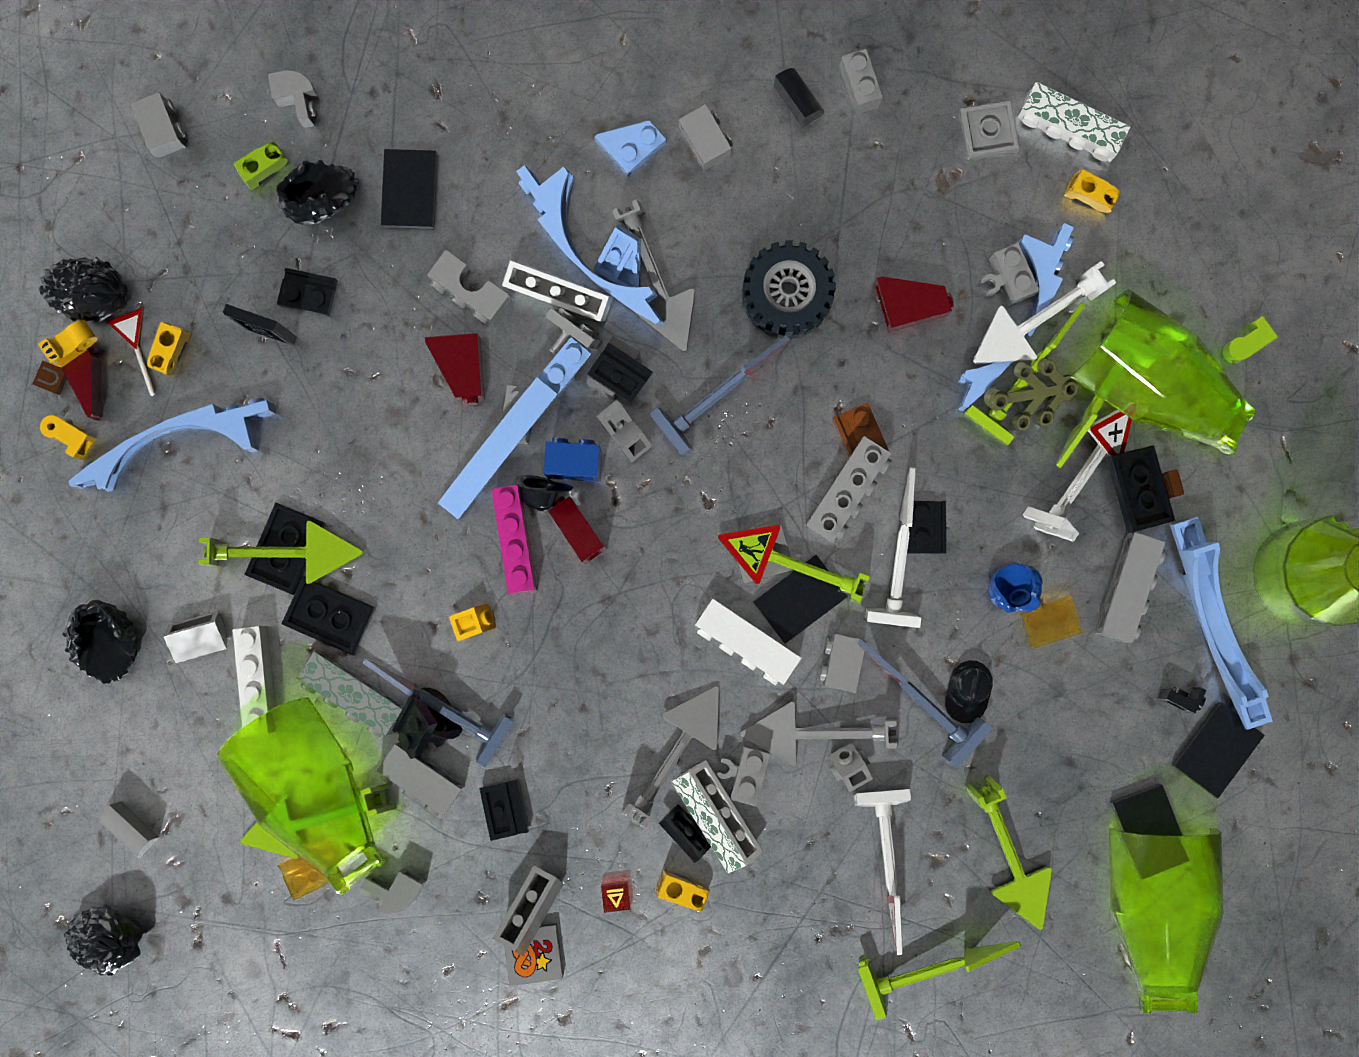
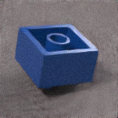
M552 438V442H545L543 474L548 479L600 482L602 450L600 445L595 444L594 440L580 439L579 444L568 442L566 438Z

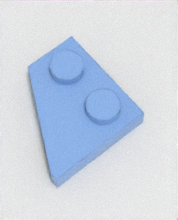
M650 121L607 131L595 136L598 144L627 176L666 143V138Z
M618 224L614 228L593 270L617 285L640 287L641 238Z

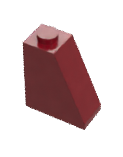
M883 276L876 278L874 282L888 333L947 317L952 312L951 308L954 307L951 293H947L945 286Z
M477 333L425 337V343L455 398L459 402L462 401L463 405H476L478 400H485L480 336Z
M561 496L554 501L552 508L548 512L582 563L587 564L607 550L570 496L566 499L564 496Z

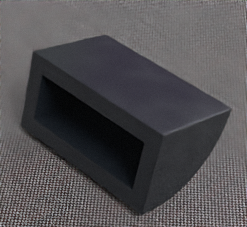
M795 68L786 69L775 75L774 88L802 128L824 114V109Z

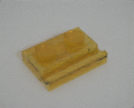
M1071 596L1040 605L1032 612H1018L1026 637L1030 643V649L1083 633Z
M328 841L300 854V858H292L277 865L283 874L282 877L293 901L344 876L334 853L329 847Z

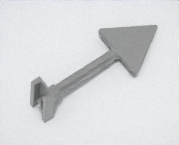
M634 200L632 201L634 210H631L629 206L625 208V214L618 208L612 211L617 221L625 222L627 229L641 238V257L655 292L659 296V302L652 306L665 324L660 327L643 316L637 315L682 351H686L695 290L689 289L672 297L668 295L641 228L643 224L639 216L645 213L641 202Z
M715 686L662 714V718L681 729L682 734L643 796H639L634 805L627 804L621 813L626 817L631 811L635 814L632 818L636 821L639 816L643 819L639 824L642 828H646L650 823L652 817L647 813L653 805L651 802L691 738H695L712 750L717 749L719 687Z
M793 701L740 732L741 737L792 766L797 764V739H873V741H885L886 749H897L899 745L898 739H890V736H896V730H890V727L897 726L898 718H887L885 725H873V728H797L795 702Z

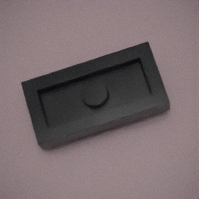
M679 804L673 807L659 822L661 827L694 863L700 860L711 848L699 826Z

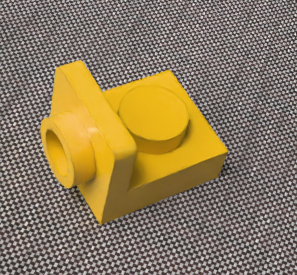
M488 604L476 606L449 616L457 641L496 628L494 615Z

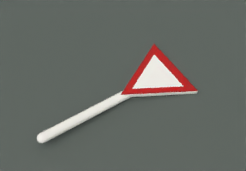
M143 308L107 321V323L134 347L149 393L153 396L155 391L138 345L143 316Z

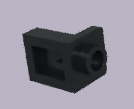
M1173 687L1172 690L1162 689L1158 699L1185 713L1195 714L1196 711L1201 710L1206 701V697H1204L1206 690L1201 687H1193L1188 697L1187 692Z

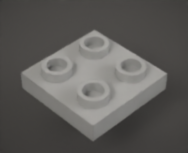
M551 308L545 316L563 331L549 350L554 355L561 350L570 337L577 342L579 341L587 348L595 350L603 342L597 338L600 334L589 325L578 324L576 322L578 317L567 309L560 308L557 310Z

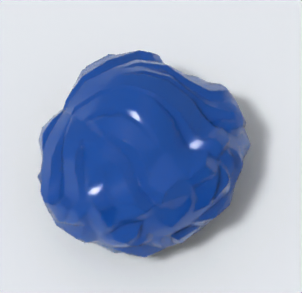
M1011 563L1000 567L999 570L992 574L988 587L989 598L998 608H1002L1008 613L1014 611L1032 612L1041 604L1042 577L1038 570L1027 564Z

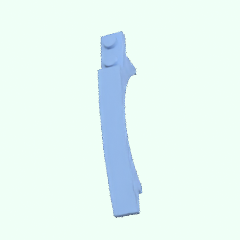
M525 165L516 171L521 178L518 181L520 186L527 194L532 193L536 199L533 204L543 215L537 220L565 255L599 287L637 314L662 327L665 323L651 304L653 300L659 297L655 290H651L650 287H625L605 281L584 263L576 251L569 232L567 215L569 195L575 179L572 173L563 167L541 184L532 170Z
M1063 223L1057 230L1051 245L1026 234L1018 242L1040 290L1033 298L1031 317L1050 306L1063 278L1056 276L1064 262L1060 258L1064 250H1069L1074 239L1071 236L1074 227ZM1036 328L1024 335L1026 341L1029 340ZM994 362L981 368L966 370L961 375L959 382L968 385L958 410L964 411L994 383L1012 362Z
M570 337L494 429L439 500L438 504L459 520L473 501L482 493L490 479L530 428L573 382L576 373L589 359L591 353Z
M257 398L248 401L249 405L239 407V405L227 406L223 408V412L220 407L211 404L170 418L125 440L86 466L68 481L69 486L81 489L96 484L98 490L105 489L106 492L115 490L125 466L143 446L161 435L182 429L195 428L216 431L235 441L244 450L249 452L259 451L251 420L276 414L274 404L264 400V398Z
M1193 517L1170 525L1186 573L1183 577L1196 615L1217 668L1245 729L1248 730L1273 722L1266 698L1269 697L1267 690L1245 659L1226 614L1218 574V562L1221 551L1219 543L1206 541L1199 517Z

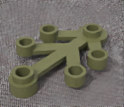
M1044 358L1039 361L1037 370L1054 382L1053 385L1046 386L1033 374V369L1030 365L1020 362L1014 368V375L1024 380L1032 388L1006 393L997 387H993L985 393L984 403L987 407L998 411L1004 409L1007 404L1030 400L1022 411L1017 413L1012 419L1014 427L1019 430H1026L1031 424V415L1046 397L1053 396L1045 408L1040 409L1035 415L1037 423L1049 426L1054 420V411L1063 401L1071 400L1077 395L1080 384L1075 376L1069 374L1062 375L1056 370L1055 362ZM1049 364L1048 369L1044 370L1045 366ZM1025 368V372L1021 375L1022 369ZM1047 414L1045 420L1042 421L1043 416ZM1024 418L1023 423L1019 425L1020 420Z

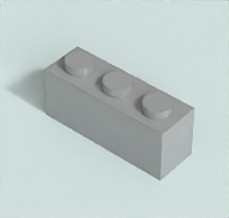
M400 742L394 744L377 769V772L382 774L380 778L391 786L398 785L404 789L402 793L413 801L420 800L426 804L424 808L435 816L439 814L444 816L465 787L421 756L410 759L406 751L401 747Z
M533 866L493 939L524 956L564 883L544 870Z

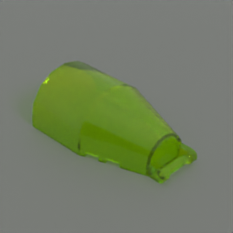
M1128 289L1121 293L1114 300L1116 304L1124 309L1121 316L1099 348L1071 375V378L1138 423H1150L1159 426V429L1164 431L1172 430L1182 433L1183 437L1212 445L1226 455H1234L1238 448L1237 442L1248 421L1253 419L1256 413L1255 409L1246 403L1198 335L1132 290Z
M1328 515L1287 524L1267 537L1257 551L1252 569L1255 590L1266 609L1281 621L1298 626H1341L1359 623V528L1350 529L1348 523L1344 521L1337 523L1335 517Z
M309 697L289 701L254 719L236 732L218 751L217 760L259 826L328 878L339 895L346 894L350 890L351 885L373 868L378 869L385 863L384 857L375 845L367 814L362 809L359 798L361 795L360 789L356 787L352 771H354L352 762ZM364 854L367 860L344 877L341 871Z
M1109 828L1110 909L1116 920L1120 932L1119 935L1124 943L1128 961L1139 989L1141 1014H1151L1152 1011H1186L1187 1014H1197L1198 991L1224 915L1222 833L1216 828H1210V834L1159 836L1128 833ZM1152 996H1153V997H1158V998L1184 999V1000H1152Z

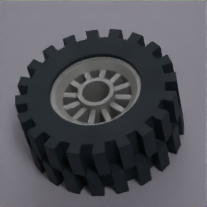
M786 240L783 246H779V242L772 243L771 249L767 250L764 247L760 250L758 257H753L749 268L746 269L742 287V302L746 306L745 312L748 318H753V324L757 328L760 326L764 328V333L769 336L771 332L778 334L777 338L783 339L787 335L791 336V339L798 338L799 334L802 333L807 335L811 333L814 327L818 328L822 324L823 319L827 317L833 304L836 290V282H833V269H828L829 261L825 256L822 259L818 257L819 250L814 247L811 251L806 249L807 243L800 242L799 246H793V240ZM784 271H789V275L786 276ZM793 272L798 273L795 277H792ZM801 276L804 278V280L798 281ZM787 283L792 284L796 292L786 294L783 292L782 286ZM779 296L778 300L775 302L773 298ZM783 300L785 301V306L780 305ZM789 301L792 302L793 307H788Z

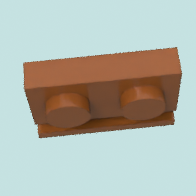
M868 403L832 418L849 457L863 436L889 451Z

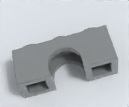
M445 250L427 274L432 281L430 285L441 294L445 291L453 296L451 300L462 309L466 306L474 311L472 315L483 324L488 321L494 325L511 303L510 296L489 280L478 291L472 292L464 289V279L470 272V269L464 262Z

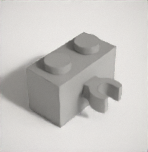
M1019 243L995 252L988 260L994 274L984 276L981 283L990 281L993 283L994 288L986 292L987 296L996 294L1001 288L1008 307H1011L1034 297L1040 291Z
M743 745L738 766L734 765L728 758H721L720 762L728 764L729 770L726 773L717 771V776L721 779L734 777L730 792L731 800L757 806L770 758L768 751Z

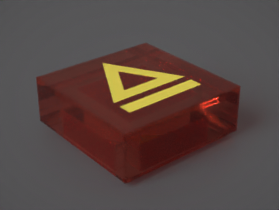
M628 881L601 884L604 913L631 910Z

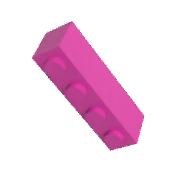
M512 485L491 489L508 594L513 595L536 591L537 584L524 504L520 496V486Z

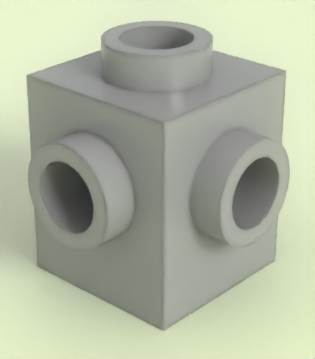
M852 743L839 748L836 752L829 755L833 766L830 767L832 774L837 782L840 780L844 782L849 792L873 780L866 766L870 764L867 756L862 749L857 751Z

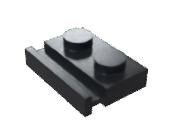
M285 268L277 305L329 317L338 280L336 278Z
M608 342L606 348L597 358L587 375L632 405L653 374V371Z
M914 501L912 527H909L907 554H946V501Z
M419 694L409 696L392 729L394 733L397 732L399 734L398 740L410 759L420 757L438 724L426 704L420 703Z
M518 779L479 788L490 841L529 832Z

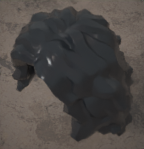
M318 160L316 163L303 161L277 185L276 204L282 209L286 218L293 220L296 224H318L343 211L345 206L350 204V201L356 196L355 193L359 180L354 178L355 173L347 167L335 166L334 164L326 165L322 160Z
M86 257L70 258L69 260L62 259L61 262L52 264L50 269H45V275L39 279L42 284L39 286L40 294L46 300L49 307H54L58 313H63L72 321L85 320L87 322L94 320V322L99 323L109 316L122 312L126 307L125 296L128 290L122 276L112 268L108 261L103 262L98 257H94L93 260Z
M92 600L88 604H81L73 609L68 615V623L62 633L63 637H66L65 652L70 654L69 661L78 666L80 671H86L88 677H94L97 681H101L102 684H109L112 680L114 682L119 681L123 675L128 674V669L134 661L136 636L131 628L133 622L126 617L127 613L118 610L115 605L100 600Z
M105 904L97 908L92 907L90 910L81 911L79 915L74 917V920L70 921L68 931L64 933L66 944H68L67 950L70 952L72 959L79 966L98 972L100 976L104 975V973L108 976L114 975L117 970L134 962L141 955L138 943L142 938V930L121 912L114 911Z

